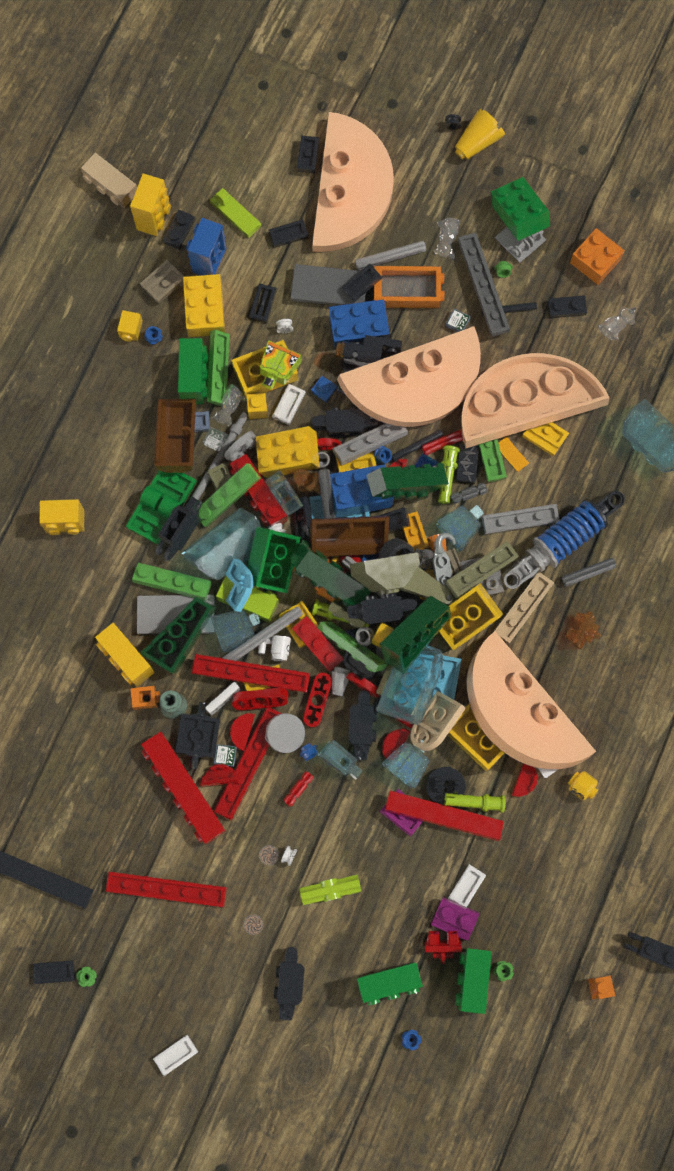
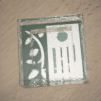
M210 427L202 443L219 452L228 434Z

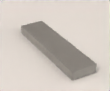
M386 423L334 447L333 453L342 466L378 449L380 446H385L408 435V430L404 426Z
M557 504L483 515L481 517L485 535L554 525L560 520Z

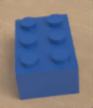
M202 218L200 223L195 225V235L192 240L188 241L186 250H188V258L190 259V265L194 274L200 276L215 275L227 249L223 225Z
M384 299L329 307L334 350L343 349L345 342H361L364 345L365 335L382 338L390 337Z
M386 464L330 474L336 518L392 507L393 497L381 499V497L372 496L366 476L379 468L386 467Z

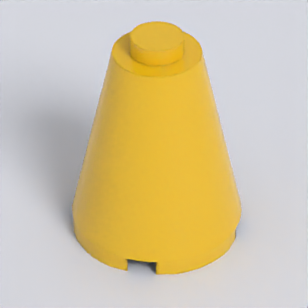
M480 108L456 144L455 148L457 150L455 153L462 160L464 158L468 160L501 139L505 132L502 127L498 129L496 125L498 122L487 111H482Z

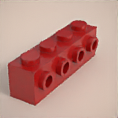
M247 454L230 463L231 470L229 472L231 476H234L243 466L250 463L261 477ZM262 477L244 493L245 496L248 495L252 500L250 504L255 511L258 510L262 515L260 519L265 527H272L278 523L284 524L288 521L287 514Z

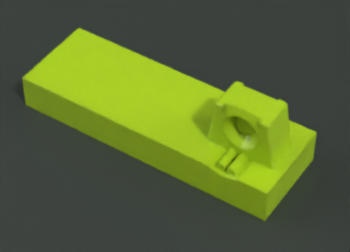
M224 188L210 199V203L248 238L261 227V223Z

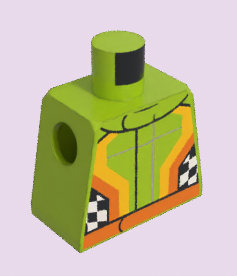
M268 341L260 366V374L265 376L262 385L270 390L273 389L276 382L285 385L301 364V355L272 341Z

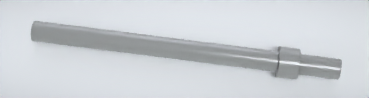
M242 412L237 422L231 426L228 437L208 470L220 465L224 454L232 445L236 436H239L242 432V426L248 418L246 413ZM207 472L192 497L198 500L211 480Z

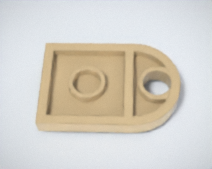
M437 691L412 727V743L422 751H430L438 747L461 716L465 707Z

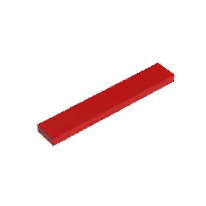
M195 654L192 674L273 688H284L307 693L310 673L199 654Z
M266 708L235 769L240 782L227 784L214 810L215 813L232 821L270 746L265 739L266 727L273 717L282 713L272 708Z
M389 791L385 811L495 841H500L504 824L502 820L394 791Z
M108 872L106 892L224 907L227 887L117 872Z

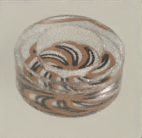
M266 845L260 850L259 858L265 865H274L279 859V852L274 846Z
M253 914L244 920V929L248 934L257 935L263 930L264 922L260 916Z

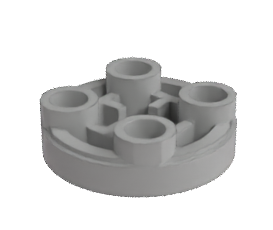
M249 431L236 440L224 454L227 461L233 462L243 456L248 448L251 450L255 447L256 435Z
M278 714L269 721L266 727L265 739L270 747L278 752H293L304 741V725L298 717L292 714Z

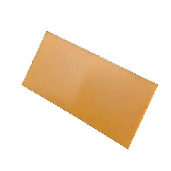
M507 436L499 442L501 453L517 472L529 464Z

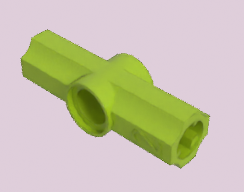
M358 875L341 879H329L321 881L320 884L299 888L303 905L320 901L327 902L339 899L341 896L362 892Z

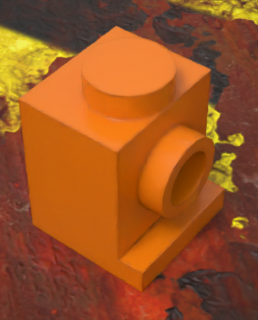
M155 686L131 688L132 708L134 710L156 708L157 703L160 702V691H156ZM150 696V701L144 702V697Z
M611 975L587 979L592 999L615 996Z

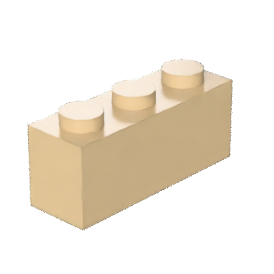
M94 153L81 167L84 180L89 184L93 183L97 186V190L103 195L106 193L110 196L114 204H120L125 208L133 199L137 185L97 153Z

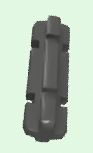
M481 483L477 487L472 486L460 490L459 493H451V501L453 504H456L461 500L465 501L474 498L478 494L487 493V487L485 483Z

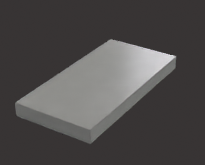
M184 595L137 596V634L159 635L194 598ZM208 595L206 601L215 606L214 595ZM215 611L201 634H215Z

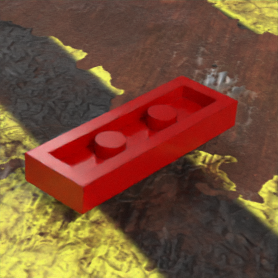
M306 615L291 627L329 672L344 660Z

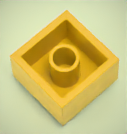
M79 500L40 501V524L46 533L50 535H59L60 532H68L71 535L79 534V532H84V508Z

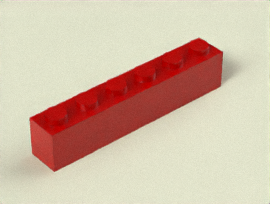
M159 732L141 745L144 748L141 750L147 761L151 759L154 766L151 768L157 777L161 775L165 782L162 785L168 793L172 792L175 796L173 802L179 810L182 808L186 813L183 817L189 826L193 825L196 832L194 835L200 843L204 841L207 845L225 833L226 830L163 733Z

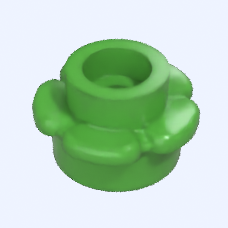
M501 261L495 266L498 277L506 278L511 275L513 266L507 261Z
M500 961L494 968V974L500 981L510 980L514 974L513 966L509 962Z
M83 967L76 976L79 980V985L82 987L92 986L97 977L95 970H91L90 967Z

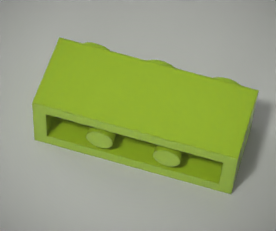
M225 576L216 598L218 601L229 605L226 599L234 583L227 576ZM253 586L252 592L242 611L252 616L258 615L259 619L270 623L279 600L276 598V594L270 591L264 593L259 590V587Z

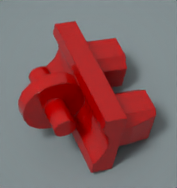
M428 931L427 940H425V952H433V958H441V964H445V958H453V952H462L458 931H447V940H439V931Z

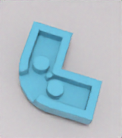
M234 558L225 574L234 583L226 602L234 611L241 612L252 592L253 576L241 560Z

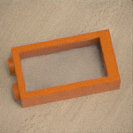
M374 266L376 271L382 276V279L374 285V301L384 299L385 308H440L441 302H444V291H441V284L444 285V273H441V267Z

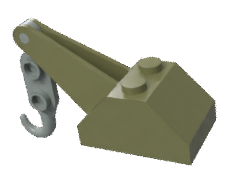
M441 533L436 537L435 552L432 560L435 579L418 567L420 565L418 552L349 564L351 576L371 592L379 591L380 595L395 593L401 590L426 599L433 596L444 604L450 605L455 602L456 598L445 584L453 576L450 559L442 547V541L448 538L455 545V538L449 533Z

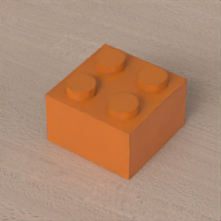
M596 228L573 253L570 264L599 285L622 259L625 250Z

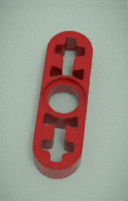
M319 673L314 679L303 717L305 725L309 728H316L321 723L332 685V679L327 673ZM323 677L329 682L323 686V691H326V694L321 691H314L315 688L319 690L320 682H318V679L322 680ZM316 695H320L323 698V703L319 706L312 703V698ZM309 707L321 710L320 713L316 711L315 718L318 720L317 722L314 721L313 724H310L309 719H307L308 716L311 717L313 710H309Z
M284 688L236 692L232 697V706L236 710L280 707L288 703V691Z

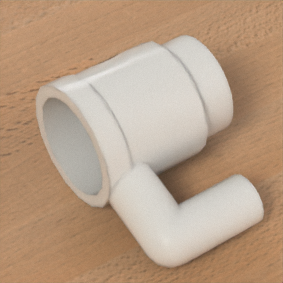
M272 636L258 645V654H265L266 644H272L271 660L285 662L287 661V656H289L291 638Z

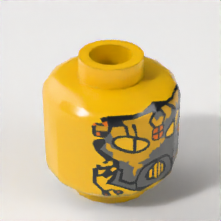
M577 771L568 782L570 785L569 791L582 801L588 797L593 799L598 792V789H596L598 781L585 771L580 773Z

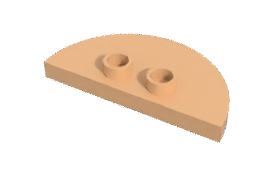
M329 112L312 245L313 252L340 250L366 238L385 217L393 193L394 176L391 159L378 136L361 122Z
M475 327L462 330L342 373L338 376L337 381L352 403L376 420L404 427L422 426L436 422L449 415L464 401L470 388L476 381L481 355Z
M530 353L510 357L493 365L480 375L465 398L462 411V437L465 448L606 406L609 403V396L605 388L592 373L569 359L543 353Z
M496 632L492 633L477 649L467 674L469 703L475 719L487 737L510 757L537 768H569L591 757L596 752L595 749Z

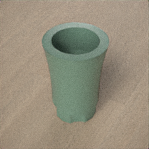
M172 690L164 692L160 697L161 712L169 719L180 718L181 714H185L187 710L185 697ZM174 700L175 703L169 706V702Z

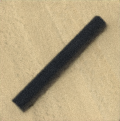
M537 303L504 305L502 308L504 313L536 310Z
M439 429L392 454L393 462L416 451L422 445L442 437V431Z

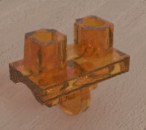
M299 469L294 473L293 479L298 485L297 489L311 492L312 494H321L320 482L318 480L319 474L308 472L305 469Z
M588 611L587 614L577 612L574 623L580 625L578 631L570 628L566 634L567 639L573 642L578 649L582 650L586 641L592 643L593 638L600 639L601 634L597 632L599 625L594 624L596 618L593 617L594 614Z

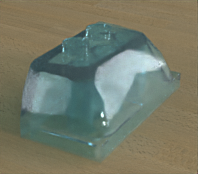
M644 399L629 412L623 425L622 434L632 443L631 446L636 451L641 452L645 456L648 463L654 464L663 473L674 471V426Z
M240 508L181 554L205 575L219 580L225 576L234 558L241 560V562L247 561L250 558L256 528L261 527L256 516Z
M426 646L404 674L393 667L377 706V712L415 725L420 724L442 672V651Z

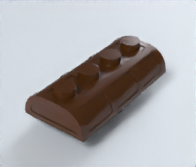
M196 399L158 400L154 460L157 470L166 473H184L193 469Z
M389 516L311 519L310 548L314 552L319 550L325 557L379 554L381 548L388 542Z

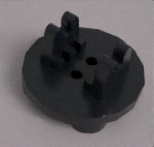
M440 767L434 770L427 781V792L430 799L442 805L446 802L444 801L445 793L464 795L466 790L462 774L451 767Z

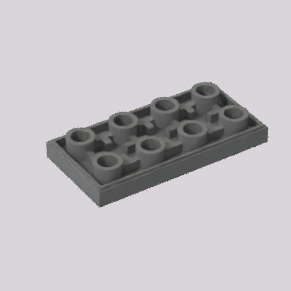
M295 264L291 301L339 306L365 302L366 293L354 302L342 289L360 271Z

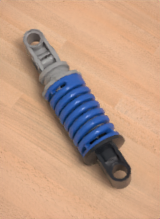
M609 491L595 502L585 498L579 504V507H575L567 516L562 517L561 520L556 522V525H552L544 534L535 537L532 541L534 547L528 548L525 551V556L518 559L511 567L501 573L503 588H517L524 581L534 576L537 571L543 572L548 565L556 568L559 560H564L566 555L569 556L572 551L577 550V546L581 547L583 542L586 543L589 538L594 537V534H598L600 530L608 527L606 518L624 504V495L620 491ZM612 495L616 497L614 505L610 501ZM509 575L513 577L511 585H508L506 581Z

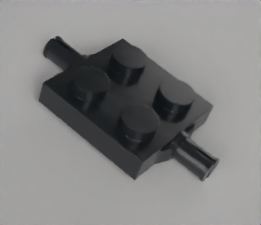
M199 702L198 714H181L175 752L191 757L190 769H197L198 758H215L221 720L205 715L207 703Z

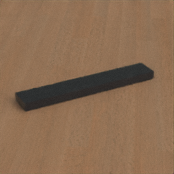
M0 851V873L87 909L94 892L93 889Z

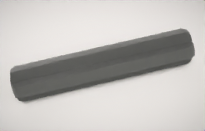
M328 469L319 470L324 518H335L330 471Z
M609 558L563 576L562 582L567 587L614 569L616 562L614 558Z

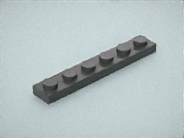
M472 233L458 237V242L491 337L508 333L510 328L477 234Z

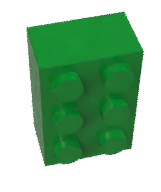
M524 177L491 191L492 207L517 241L550 227L549 210Z
M180 338L179 397L180 399H196V405H204V398H207L206 381H208V369L206 363H208L207 345L203 344L202 338Z
M261 527L256 528L247 566L253 576V586L283 593L288 592L294 567L290 557L298 548L301 537Z
M464 948V952H460L459 964H462L463 967L462 973H458L457 985H461L460 993H456L455 1005L459 1006L458 1010L486 1014L492 951Z
M416 962L357 978L363 1003L367 1002L368 1006L380 1003V998L387 997V1000L399 998V993L406 992L408 995L420 992L419 988L423 987Z

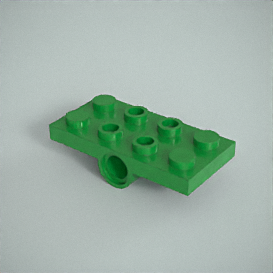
M158 471L150 486L148 485L144 489L140 497V503L127 523L126 528L158 545L161 541L159 532L174 508L178 505L183 507L197 480L184 473Z

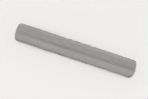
M419 241L356 259L355 264L358 270H362L369 263L375 266L426 251V245L424 241Z

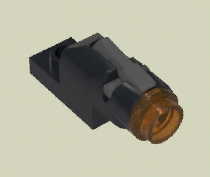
M365 335L364 345L361 342L343 341L342 343H337L335 357L340 358V360L362 367L381 360L382 352H386L389 355L401 353L402 341Z

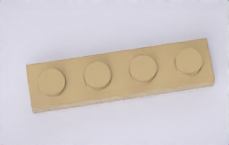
M538 572L494 632L503 641L510 644L554 582Z

